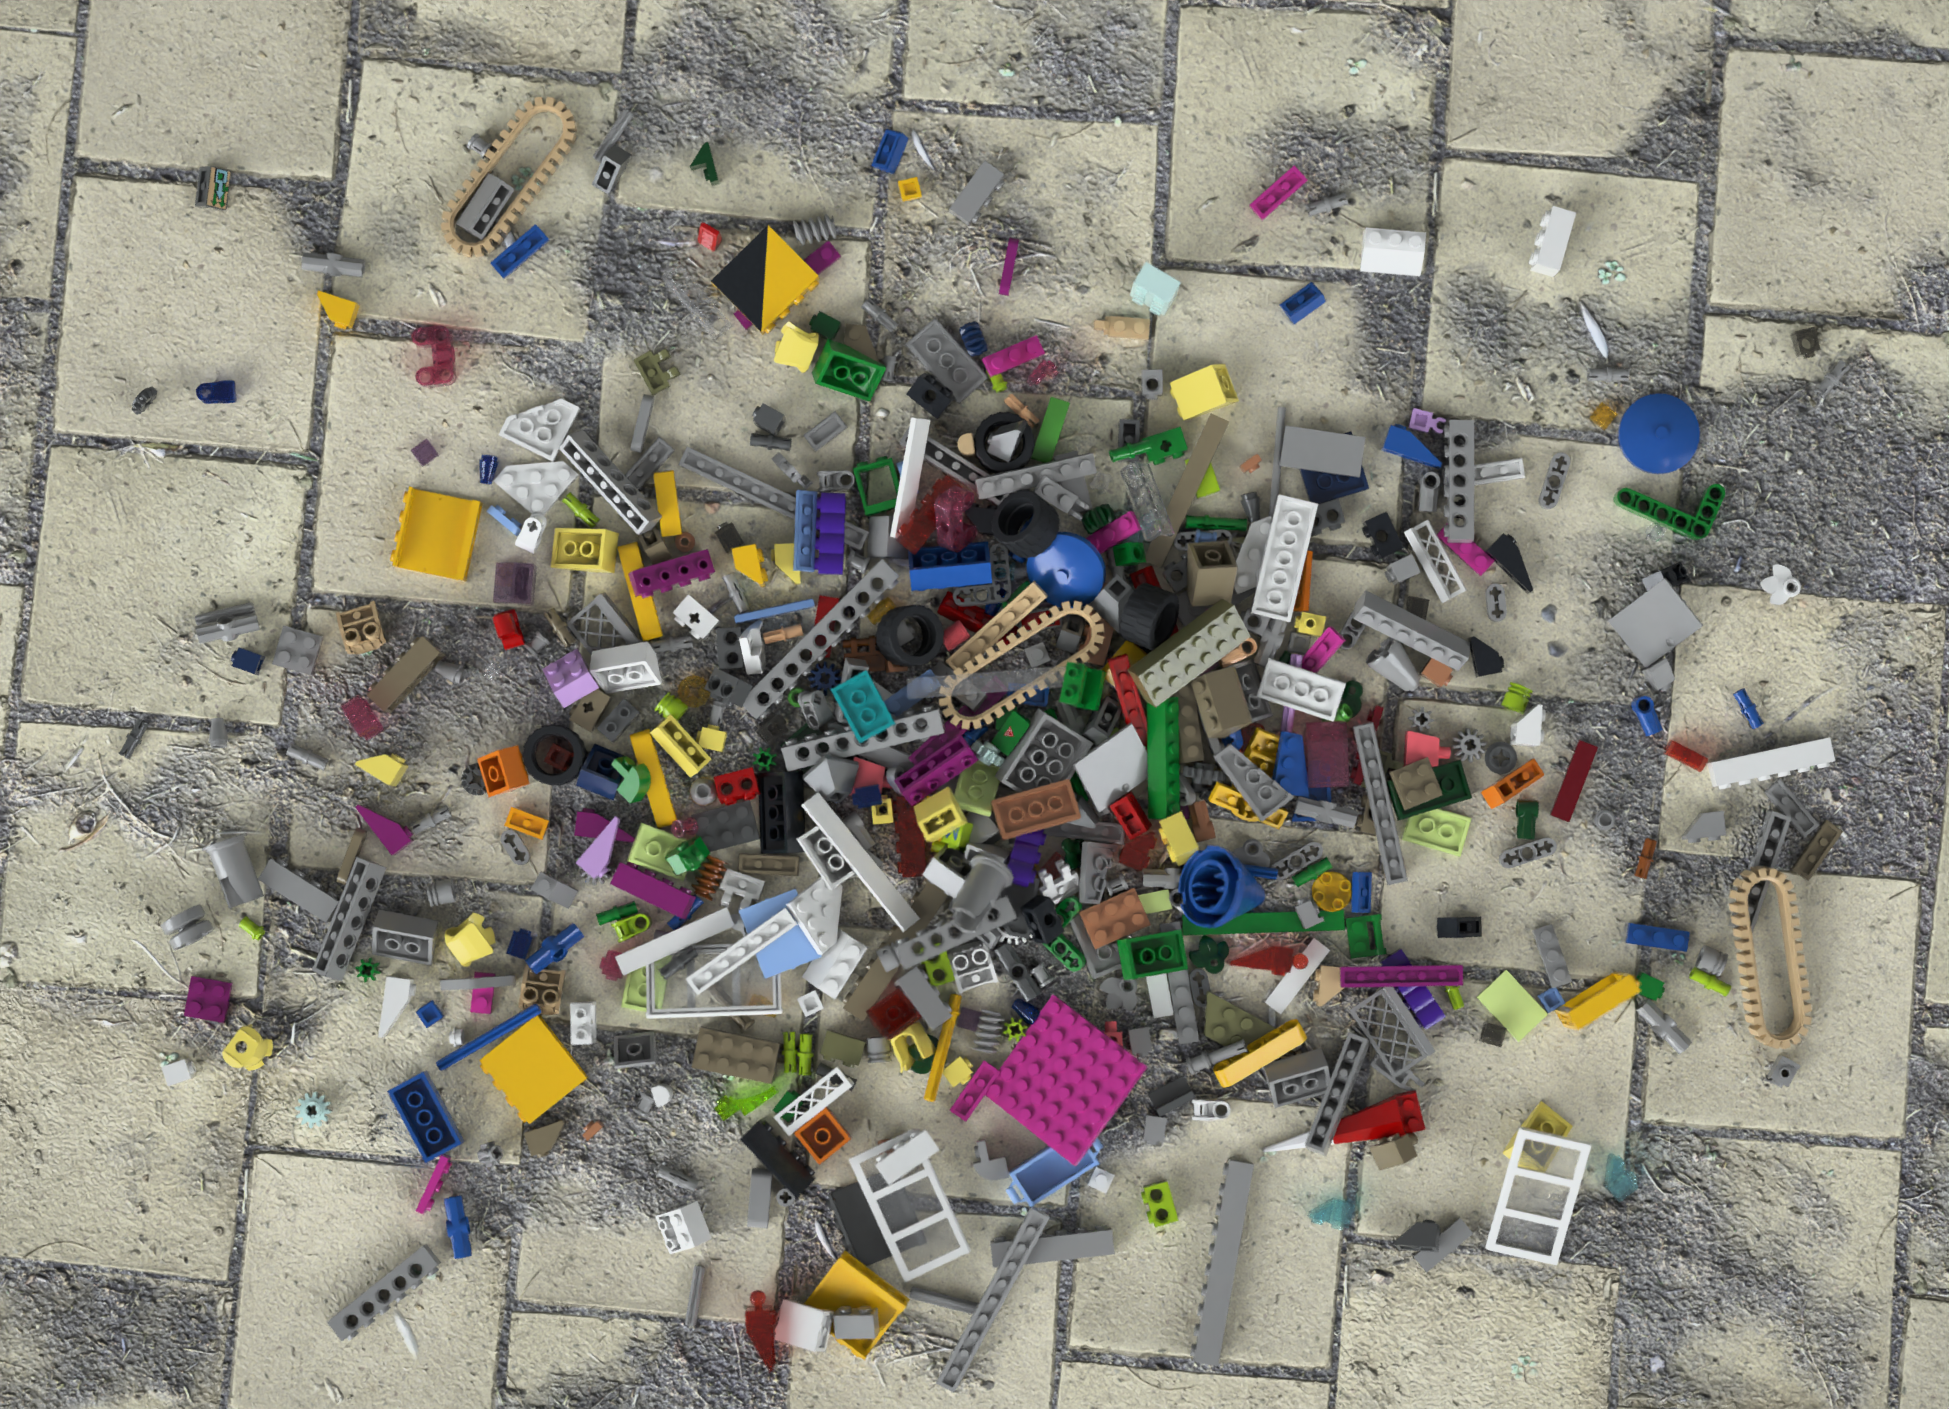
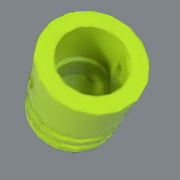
M1510 682L1509 685L1511 687H1508L1507 690L1509 692H1506L1501 705L1524 714L1529 702L1528 698L1531 697L1529 694H1532L1533 691L1522 685Z
M668 692L658 703L655 711H659L660 715L663 714L664 718L672 715L678 722L688 709V706L680 699H675V695L671 696V692Z

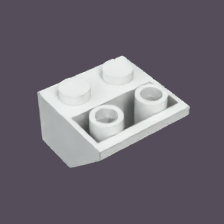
M1543 705L1532 706L1511 724L1510 745L1540 746V742L1544 740V730H1541V724L1545 721L1546 716Z
M698 1201L655 1216L670 1254L696 1247L712 1239Z

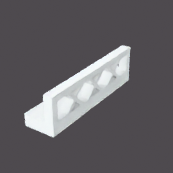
M1429 519L1404 532L1442 603L1467 590ZM1427 526L1430 532L1428 540L1420 538L1417 530ZM1430 544L1436 545L1439 548L1438 558L1430 556L1428 553ZM1439 562L1448 565L1449 571L1447 575L1439 573ZM1449 579L1456 581L1460 590L1451 594L1447 588Z
M837 1066L776 1114L774 1118L790 1136L851 1088L854 1082L850 1077L847 1078ZM837 1073L843 1082L837 1087L829 1086L830 1077ZM816 1088H826V1096L822 1099L814 1098V1090ZM801 1100L810 1101V1108L807 1111H798V1104ZM786 1112L795 1113L794 1121L787 1126L781 1116Z

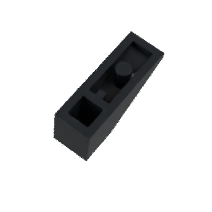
M1503 533L1491 544L1485 553L1519 587L1529 594L1533 591V587L1520 550L1516 545L1517 541L1510 534L1506 536Z

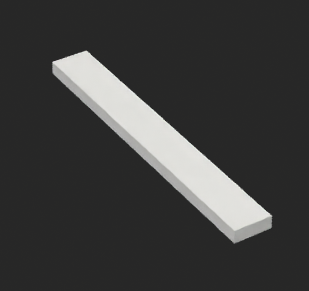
M819 792L801 805L903 932L920 919Z

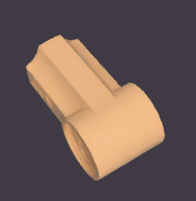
M1252 638L1245 640L1218 661L1219 665L1225 668L1250 657L1257 650L1255 640ZM1243 643L1249 644L1251 648L1249 653L1243 651Z

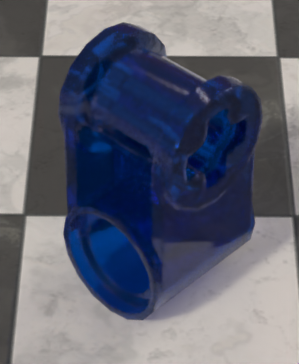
M232 380L203 383L196 389L197 397L205 404L237 402L235 381ZM206 390L211 393L207 395V398L202 395L206 393Z

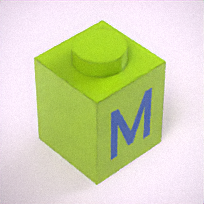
M969 822L943 836L941 842L948 843V848L959 850L960 847H967L973 824Z

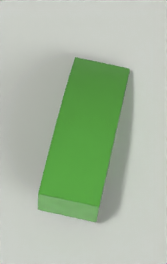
M1054 397L1050 398L1031 459L1043 463L1051 462L1070 405L1069 402Z

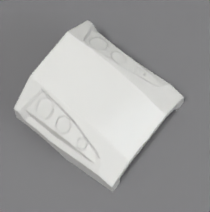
M982 941L968 943L947 952L959 994L971 988L998 982L988 947Z

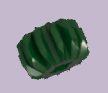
M1102 504L1086 512L1081 520L1088 534H1093L1116 520L1114 510L1109 504Z

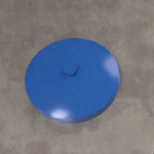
M1650 394L1635 401L1624 412L1618 428L1619 445L1626 459L1637 469L1650 474H1667L1683 467L1695 454L1700 438L1699 424L1694 412L1685 402L1668 394Z
M1057 532L1056 538L1049 548L1043 553L1038 554V556L1027 558V575L1030 584L1035 581L1048 595L1044 600L1054 606L1062 608L1061 603L1069 601L1070 607L1073 608L1074 601L1082 602L1081 607H1084L1097 597L1104 586L1106 579L1104 560L1097 548L1078 534Z

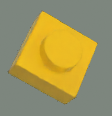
M917 177L898 181L902 202L922 198Z

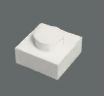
M816 990L797 998L805 1017L824 1009Z
M1096 1166L1088 1186L1107 1193L1115 1175Z

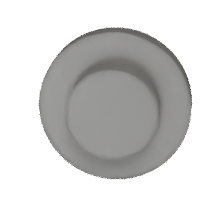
M1601 810L1595 815L1594 822L1599 829L1608 830L1613 827L1615 817L1612 812Z

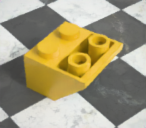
M756 544L732 548L735 569L760 587H766L765 582L768 581L766 569L762 568L761 562H764L761 548H758Z

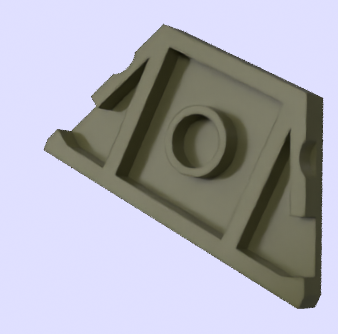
M1207 990L1204 1035L1223 1046L1231 1045L1242 1039L1245 1041L1244 1045H1248L1275 1029L1269 1023Z

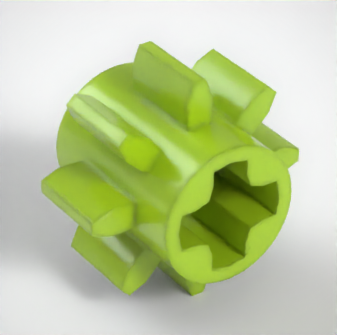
M1011 1017L1012 1022L1010 1024L1004 1022V1025L1008 1028L1003 1031V1034L1008 1033L1010 1035L1008 1037L1009 1041L1014 1037L1019 1042V1036L1026 1037L1023 1029H1026L1027 1025H1021L1022 1018L1016 1022ZM1018 1024L1020 1033L1011 1034L1010 1026Z

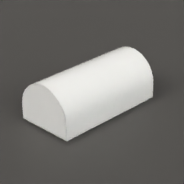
M662 1083L651 1088L656 1107L664 1106L673 1097V1090L667 1084Z

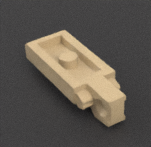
M1110 316L1105 317V321H1094V330H1102L1104 335L1108 337L1138 340L1149 339L1150 319Z

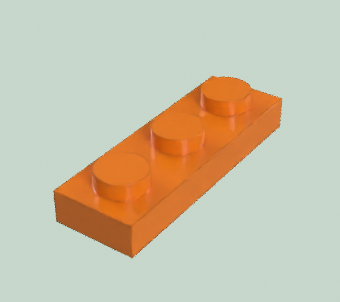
M1307 551L1293 612H1309L1313 551Z

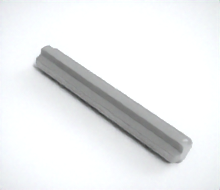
M916 1287L911 1288L909 1295L910 1299L973 1314L978 1305L976 1302Z

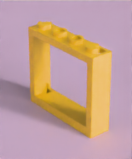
M1614 971L1554 1011L1564 1027L1579 1031L1641 992L1638 987L1640 982L1634 975Z

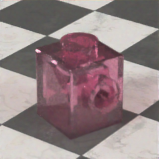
M608 950L606 957H602L599 968L602 969L601 974L606 975V979L617 981L618 978H623L624 975L615 959V956L622 954L621 952Z

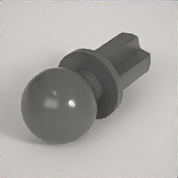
M1191 782L1193 790L1196 793H1201L1199 795L1200 799H1204L1212 809L1219 806L1208 800L1213 790L1211 786L1207 787V784Z

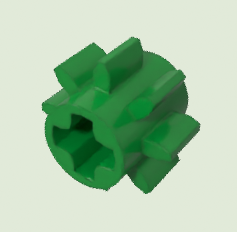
M760 747L759 754L753 753V756L757 757V761H754L753 765L759 764V771L763 767L770 771L769 766L771 764L776 765L773 762V758L777 754L771 755V748H768L765 752ZM762 754H765V756H770V759L767 760L768 764L766 765L763 762L760 763L759 761L760 759H762Z
M372 957L368 959L367 963L364 959H361L362 965L355 967L359 970L357 977H364L365 983L368 982L369 977L376 981L375 975L381 973L377 968L380 962L373 963ZM366 966H367V967H369V966L372 967V970L370 971V973H367V974H366V973L364 972V971L367 969Z

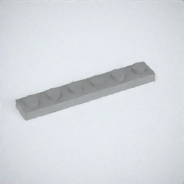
M1091 452L975 478L974 480L978 499L980 500L1036 487L1044 475L1055 482L1095 474L1097 471L1094 455Z
M1180 921L1159 924L1160 932L1181 929ZM1188 969L1167 973L1179 1044L1198 1042L1199 1036Z

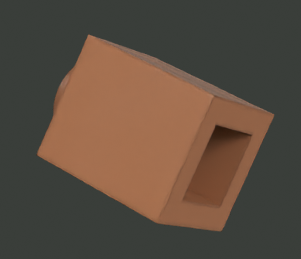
M1430 657L1420 675L1440 688L1443 684L1445 686L1448 685L1453 677L1451 675L1453 669Z

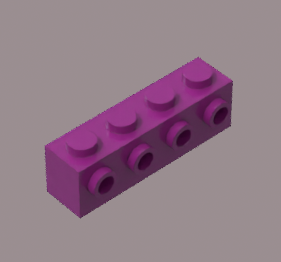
M706 549L631 571L628 575L635 597L642 596V599L653 596L655 591L661 590V593L673 590L672 586L680 585L681 588L691 585L692 580L698 579L699 582L708 580L715 570L709 551Z
M960 734L899 776L894 782L910 805L913 806L977 762L978 758Z
M629 861L627 863H619L610 882L611 885L680 918H687L696 898L691 895V890L683 886L678 889L673 886L674 882L663 878L661 881L655 878L656 873L647 869L642 872L638 870L639 865Z

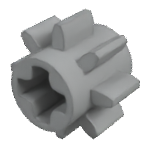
M1424 707L1420 708V712L1413 709L1414 716L1408 718L1413 722L1411 728L1418 727V732L1422 731V727L1429 730V722L1434 721V719L1429 717L1432 712H1424ZM1422 714V717L1426 718V722L1420 725V721H1417L1416 718Z
M494 1141L481 1144V1149L477 1152L480 1163H486V1168L500 1164L499 1160L503 1156L501 1146L495 1145Z

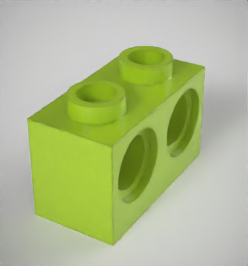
M947 951L940 953L939 958L935 961L927 959L921 962V965L925 964L927 982L931 983V986H939L955 981ZM942 969L945 977L942 980L934 979V970Z
M1167 1180L1143 1186L1144 1191L1141 1192L1144 1204L1148 1203L1150 1211L1146 1212L1149 1223H1154V1226L1158 1227L1179 1221ZM1152 1190H1161V1197L1159 1199H1152L1150 1196ZM1161 1208L1166 1209L1167 1216L1164 1219L1157 1218V1210Z

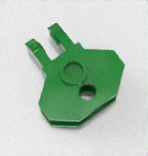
M696 836L680 843L665 859L671 865L674 874L679 875L686 871L698 869L701 866V862L705 860L710 852L701 837Z

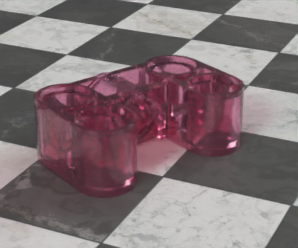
M440 325L416 328L411 335L412 341L420 348H432L434 365L432 367L420 368L416 372V381L424 388L452 385L456 381V369L451 332L446 327ZM445 331L447 334L446 338L439 341L437 339L438 333ZM425 333L427 336L426 340L419 343L417 341L418 335ZM444 371H450L451 373L448 380L441 379ZM430 373V380L423 383L421 381L422 375Z
M953 486L935 500L937 544L953 552H959L976 538V527L963 522L962 513L969 509L974 502L975 496L973 492Z
M356 695L340 705L360 738L364 737L368 741L384 731L382 724L365 698Z

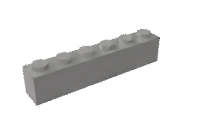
M910 426L899 442L904 448H906ZM927 436L923 460L977 493L974 479L989 476V474ZM1011 493L985 499L998 506Z
M1366 590L1355 603L1353 619L1457 671L1469 659L1470 642Z
M1107 1225L1095 1226V1230H1087V1227L1075 1228V1232L1067 1233L1066 1229L1056 1230L1055 1234L1051 1235L1042 1232L1025 1264L1113 1255L1115 1253L1112 1229L1107 1228ZM1006 1236L995 1237L994 1241H990L993 1268L999 1267L1013 1239H1006Z

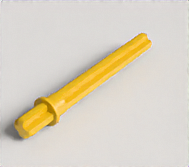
M951 994L948 1002L952 1009V1012H950L952 1017L942 1025L924 1094V1100L929 1102L936 1100L957 1016H960L959 1008L962 996L958 994Z

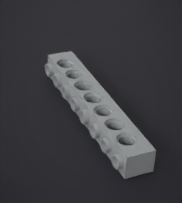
M934 704L922 707V710L919 711L910 709L902 712L903 715L895 716V714H891L896 724L886 729L888 734L885 736L877 734L861 744L858 742L850 725H846L844 729L836 731V728L826 730L821 735H816V733L804 736L805 739L797 740V738L788 739L781 747L787 771L815 765L825 755L844 758L942 734L945 732V725L940 706L934 707ZM924 718L927 721V725L919 726L916 720ZM904 723L908 729L900 731L897 728V724ZM845 737L849 744L841 745L838 739ZM825 742L829 745V749L822 750L818 744ZM806 747L810 753L803 755L800 753L799 748Z

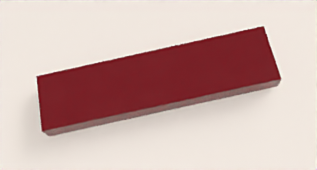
M1578 740L1550 816L1570 822L1596 755L1597 746Z

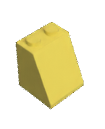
M1225 364L1210 365L1170 382V393L1176 399L1178 404L1177 411L1183 420H1191L1239 402Z

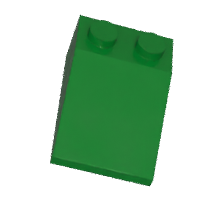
M828 339L812 371V375L817 385L870 402L886 370V366L845 344Z
M1182 929L1117 940L1124 980H1133L1188 969Z

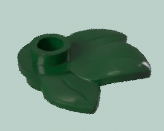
M1355 680L1346 683L1340 704L1345 703L1351 708L1353 717L1361 710L1362 702L1360 697L1363 694L1361 683ZM1350 687L1356 689L1355 694L1349 692Z
M1066 838L1061 843V847L1066 852L1064 856L1065 863L1069 865L1071 870L1077 867L1081 870L1082 842H1085L1083 839L1072 840Z
M1204 935L1200 940L1199 950L1190 951L1189 958L1196 967L1205 968L1211 974H1218L1224 968V960L1229 955V947L1226 941L1216 944L1211 937ZM1213 960L1217 961V962H1218V965H1217V966H1212V965L1210 964L1211 961H1213Z
M927 1034L935 1048H937L939 1040ZM916 1044L910 1045L908 1047L909 1052L916 1060L911 1070L918 1074H927L931 1071L935 1054L923 1059Z

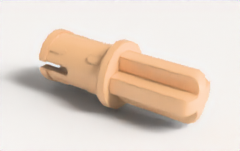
M1011 393L1004 400L1017 415L1027 421L1031 428L1040 421L1027 408L1028 405L1025 406L1014 394Z
M801 623L784 628L781 626L780 629L763 633L765 644L782 640L786 642V639L804 636Z

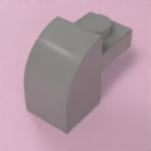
M985 1139L978 1140V1146H974L976 1158H980L981 1161L973 1162L976 1172L987 1180L1008 1178L1009 1173L1005 1156L989 1159Z

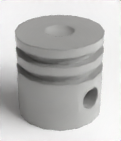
M452 879L437 881V883L432 882V884L427 883V894L431 907L435 906V904L438 906L440 903L443 905L456 902V892Z
M896 940L895 944L892 942L891 946L888 944L876 950L886 972L898 967L901 963L894 947L898 946V940Z
M1704 945L1699 952L1695 967L1708 973L1711 972V974L1719 977L1726 966L1728 954Z
M890 1036L866 1038L867 1053L870 1054L868 1055V1058H870L868 1063L892 1061V1058H890L892 1053H889L891 1051Z

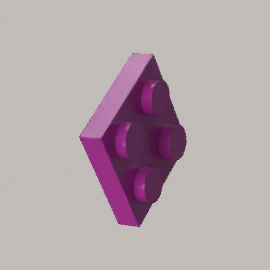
M191 976L184 1016L225 1023L233 983Z

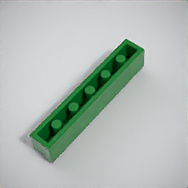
M1169 697L1157 707L1147 702L1148 819H1165L1180 812L1179 697Z

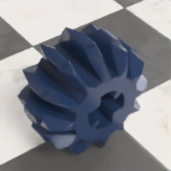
M976 321L968 322L960 327L961 337L970 356H979L988 350L982 330Z
M824 661V668L821 669V666L817 663L816 667L819 671L816 672L812 669L810 672L815 677H808V680L815 681V683L810 685L811 688L819 686L817 690L821 691L824 689L823 694L827 696V689L831 691L833 686H838L839 684L835 682L841 681L842 677L835 676L841 670L837 669L833 672L835 668L834 663L828 669V663ZM826 673V676L830 674L831 677L828 684L820 682L822 674Z

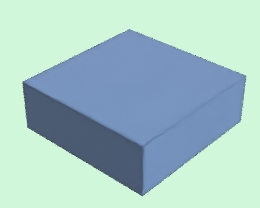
M1551 987L1537 995L1547 1013L1565 1004L1556 987Z

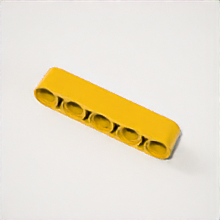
M638 542L618 546L620 560L642 639L647 641L662 637L663 633L653 596L642 599V596L635 597L628 575L631 571L645 567Z
M650 729L630 734L638 765L645 764L650 772L651 784L647 796L658 829L678 823Z
M1289 1020L1248 1044V1052L1215 1064L1213 1072L1222 1087L1232 1086L1307 1040V1035L1299 1020Z

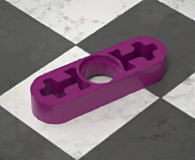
M1009 237L999 289L1000 295L1009 296L1019 239Z

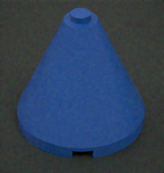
M1207 846L1202 851H1196L1186 862L1179 880L1178 893H1182L1184 903L1180 904L1182 911L1189 921L1201 927H1219L1261 905L1265 899L1264 888L1234 853L1223 847Z

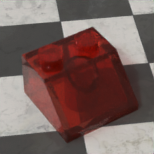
M899 988L866 1011L871 1024L887 1040H891L922 1017Z

